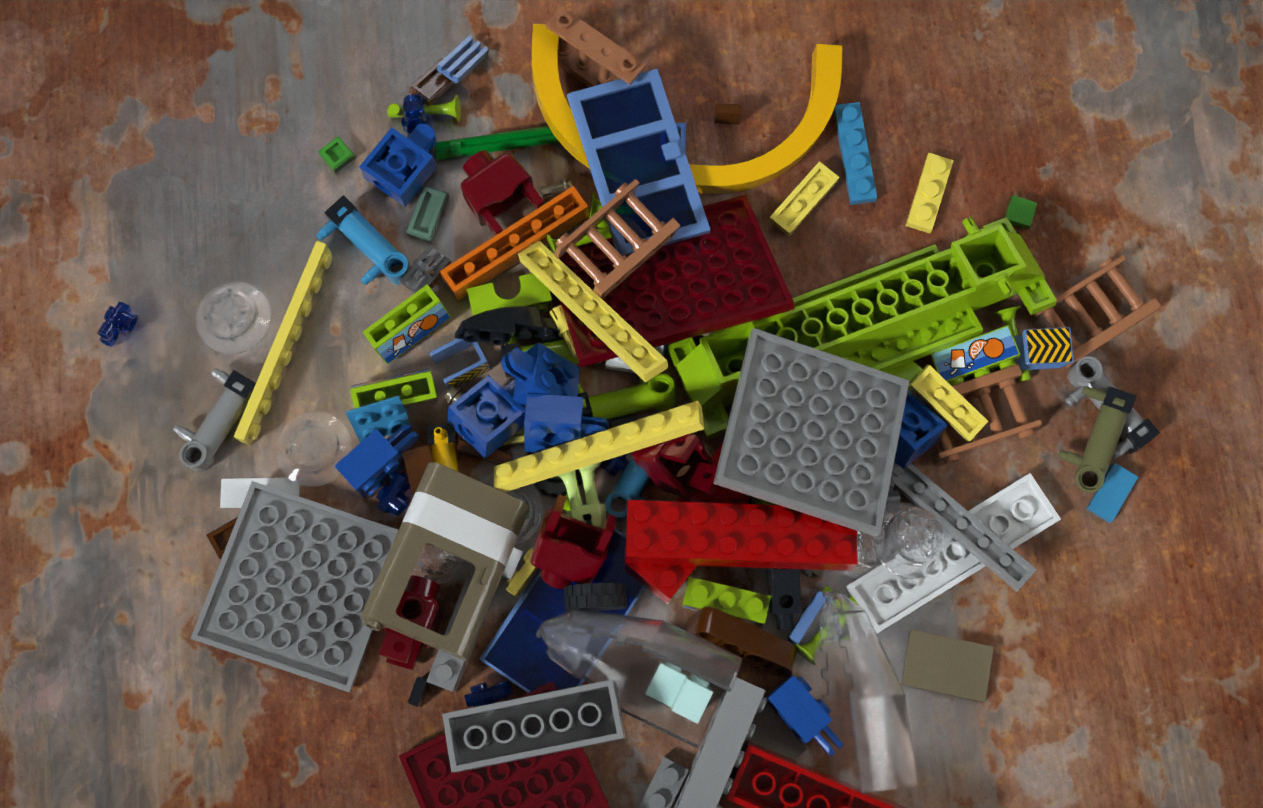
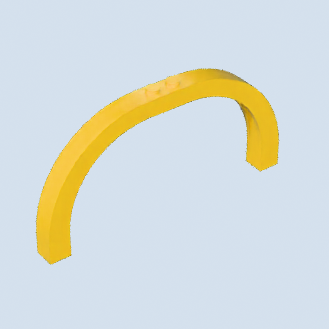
M533 24L532 80L539 108L547 125L562 146L579 162L590 169L571 108L563 94L559 80V36L547 29L546 24ZM816 45L812 53L811 90L808 106L802 121L784 142L760 157L738 164L724 166L689 164L699 196L702 194L740 192L758 187L787 172L811 150L827 125L837 102L842 74L841 45ZM610 147L596 150L604 177L620 184L627 183L629 185L636 179L639 182L638 186L680 174L677 163L645 161L624 155ZM683 185L662 191L661 193L672 195L676 192L686 191Z

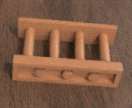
M563 7L546 24L547 29L559 36L558 66L588 87L622 79L631 85L646 67L644 62ZM634 87L603 97L628 113L642 96L643 90L639 87Z
M636 179L629 185L627 183L622 184L616 190V196L571 235L565 233L556 242L557 247L554 256L559 259L568 252L594 280L593 284L595 287L593 291L601 299L606 297L671 240L681 226L674 218L667 224L664 221L660 222L634 195L639 185ZM625 201L653 230V236L647 241L645 238L641 239L615 212ZM605 218L633 246L632 250L634 252L628 258L625 255L621 256L595 228ZM587 235L614 263L613 267L615 269L608 275L606 272L602 273L575 245L584 236Z
M1124 255L1116 260L1110 257L1099 265V271L1056 297L1057 303L1054 307L1030 316L1034 321L1044 315L1053 328H1066L1053 310V308L1065 301L1089 333L1087 337L1090 340L1084 344H1081L1080 341L1077 342L1071 335L1074 362L1067 365V368L1162 307L1156 298L1148 303L1145 300L1141 301L1123 277L1118 267L1126 260ZM1108 274L1132 306L1130 308L1132 313L1126 317L1123 313L1119 314L1097 284V280ZM1087 287L1111 320L1109 322L1111 327L1103 330L1101 327L1098 328L1075 297V294Z
M1019 365L952 386L964 398L973 394L975 398H979L993 435L980 440L975 435L971 441H967L968 444L953 448L945 428L938 439L943 452L938 453L933 458L935 463L944 461V464H949L959 460V455L1018 435L1020 439H1024L1036 434L1035 430L1042 425L1041 420L1028 422L1014 387L1016 384L1015 380L1022 375ZM999 386L1001 390L1004 389L1018 427L1003 431L989 396L991 388ZM917 397L938 417L941 418V416L927 402H925L921 397Z

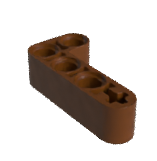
M713 607L701 608L688 619L682 640V647L689 652L704 653L712 647L767 673L782 678H788L792 675L797 654V647L793 643Z

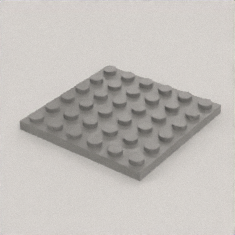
M753 328L750 332L713 484L875 537L881 533L909 380Z
M252 481L190 639L351 693L374 631L364 625L365 620L360 616L398 533V529Z

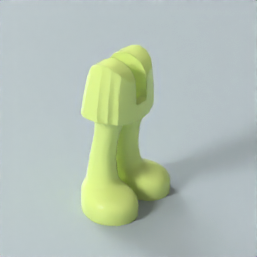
M601 462L579 469L583 480L586 505H583L576 480V470L558 475L557 477L563 480L568 493L570 511L566 513L567 516L586 523L583 515L591 514L592 519L590 520L592 525L602 529L606 521L605 504H600L595 485V471L601 465Z

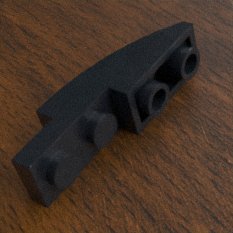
M528 306L504 307L484 311L462 321L455 332V338L464 339V341L471 343L477 341L489 342L495 346L507 345L513 336H516L518 339H541L543 342L557 341L561 337L558 335L559 330L553 319L541 317L539 307Z

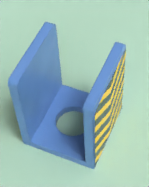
M1070 327L1025 329L1022 335L1014 336L1020 352V359L1016 361V365H1019L1020 370L1059 369L1074 362Z
M455 339L429 353L435 364L471 346H474L481 359L479 362L443 379L448 390L454 385L458 387L490 370L488 362L477 342L471 343L464 341V339Z

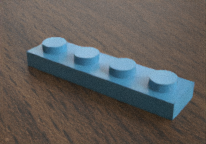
M860 102L835 105L833 112L850 205L876 202L877 193Z

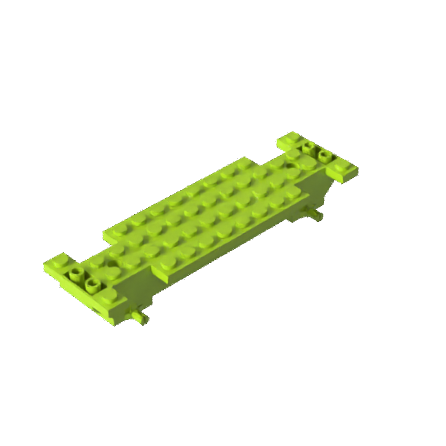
M969 217V219L966 218L962 222L969 234L965 238L952 242L950 249L939 252L934 244L792 298L794 301V310L717 330L710 335L700 338V344L697 347L692 337L668 345L667 351L690 402L698 400L702 406L703 431L707 440L726 433L729 417L724 407L733 404L741 372L733 373L731 371L742 368L750 332L753 328L885 372L981 335L983 327L973 312L975 310L1019 294L1030 315L1054 307L1057 299L1046 283L1045 275L1021 235L1016 233L1007 217L984 225L983 229H979L973 217Z

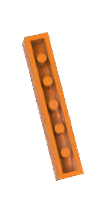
M572 186L442 269L440 273L445 284L456 300L460 301L468 296L467 288L484 285L519 263L518 253L538 241L547 245L548 234L556 239L589 218L588 205L576 188Z

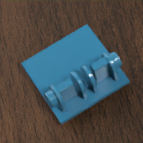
M399 396L346 411V415L360 443L375 429L386 437L394 434L404 424L408 423L412 427L408 418L407 408L405 405L403 406Z

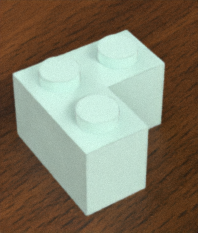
M669 659L666 664L659 661L645 689V694L668 705L673 712L698 724L713 694L709 686L710 682L697 673L693 672L689 676L681 672L683 667Z

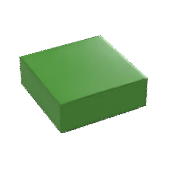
M339 136L318 151L335 173L356 158Z
M1012 195L1005 217L1009 219L1011 224L1029 229L1037 203Z

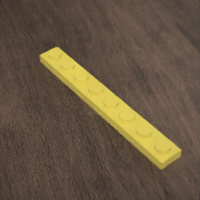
M316 241L234 434V438L247 445H251L252 441L256 440L261 430L260 422L263 414L266 415L270 410L271 395L280 386L282 380L280 374L284 365L287 366L290 362L292 345L301 336L303 319L310 314L313 295L319 292L322 285L321 276L324 269H328L331 264V251L324 243Z
M541 241L518 253L520 262L645 383L668 368L667 360L560 259H557Z
M697 400L494 466V488L505 493L703 430L702 406Z

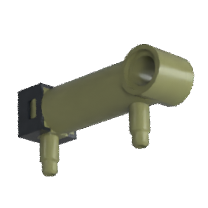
M1084 386L1082 390L1084 395L1102 402L1083 456L1060 450L1058 455L1059 458L1064 459L1066 462L1078 466L1074 477L1075 483L1081 490L1089 493L1098 491L1104 484L1107 470L1128 414H1130L1137 396L1107 386L1106 391ZM1086 471L1096 473L1097 481L1093 485L1087 486L1082 483L1081 478Z

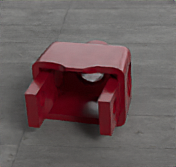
M483 150L474 154L463 165V170L468 176L461 182L464 200L481 226L486 225L493 236L503 231L495 218L523 199L527 198L535 210L545 204L544 200L535 190L530 174L509 152L493 159L487 150Z
M692 433L632 453L635 463L664 492L689 499L696 491L713 495L719 486L713 484L717 466L712 465L713 459L705 450V445ZM690 465L689 470L683 476L677 477L681 468Z
M558 494L552 510L545 512L530 562L534 567L541 569V577L548 585L564 589L565 586L571 585L572 582L578 584L593 582L606 560L617 517L609 514L602 529L564 515L562 511L566 497Z
M411 575L396 609V614L401 618L437 633L443 617V611L436 601L441 585L432 580ZM422 610L419 617L413 620L409 619L413 611ZM382 628L386 634L379 655L387 657L386 663L413 671L422 645L426 649H429L431 646L392 629Z

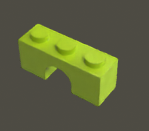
M533 273L519 276L520 292L516 297L509 300L502 299L496 294L493 282L467 288L473 315L497 308L516 306L539 307L540 314L549 311L548 308H553L550 290Z

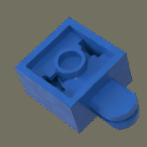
M418 124L409 136L405 137L391 127L359 166L364 178L406 207L437 169L434 157L429 154L437 142L434 130L427 124Z
M537 343L525 352L515 348L502 357L501 364L504 372L515 378L513 400L526 407L527 393L577 397L579 367L541 343Z
M488 375L448 407L447 423L484 458H487L524 427L526 409L523 405L513 400L515 379L502 388Z
M909 390L907 391L894 460L902 469L931 448L947 427V424Z
M527 393L524 418V450L534 454L608 430L609 422L605 418L582 416L583 397Z
M408 423L399 428L387 440L375 429L334 466L365 499L369 495L373 497L383 489L382 484L387 479L397 477L404 470L403 465L405 463L401 457L402 452H405L417 442L420 435L415 431L411 432L412 427Z
M793 675L786 678L766 696V702L801 743H808L813 738L829 757L835 755L834 750L819 733L822 731L837 749L840 750L844 746L827 726L832 721L828 715L831 710L820 698L817 700L811 696L809 692L812 688L801 676L796 678Z

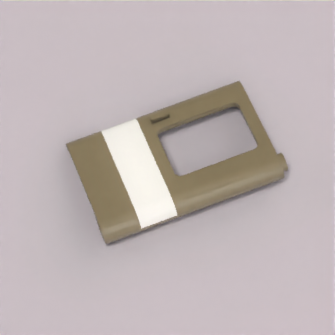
M434 462L428 463L360 616L365 620L364 625L376 631H380L381 628L392 629L467 662L530 509L529 505L444 465ZM427 544L464 559L475 566V572L450 632L446 636L401 618L396 614V609L424 545Z

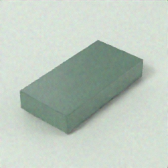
M423 186L406 231L408 236L430 243L433 242L449 199L447 192Z

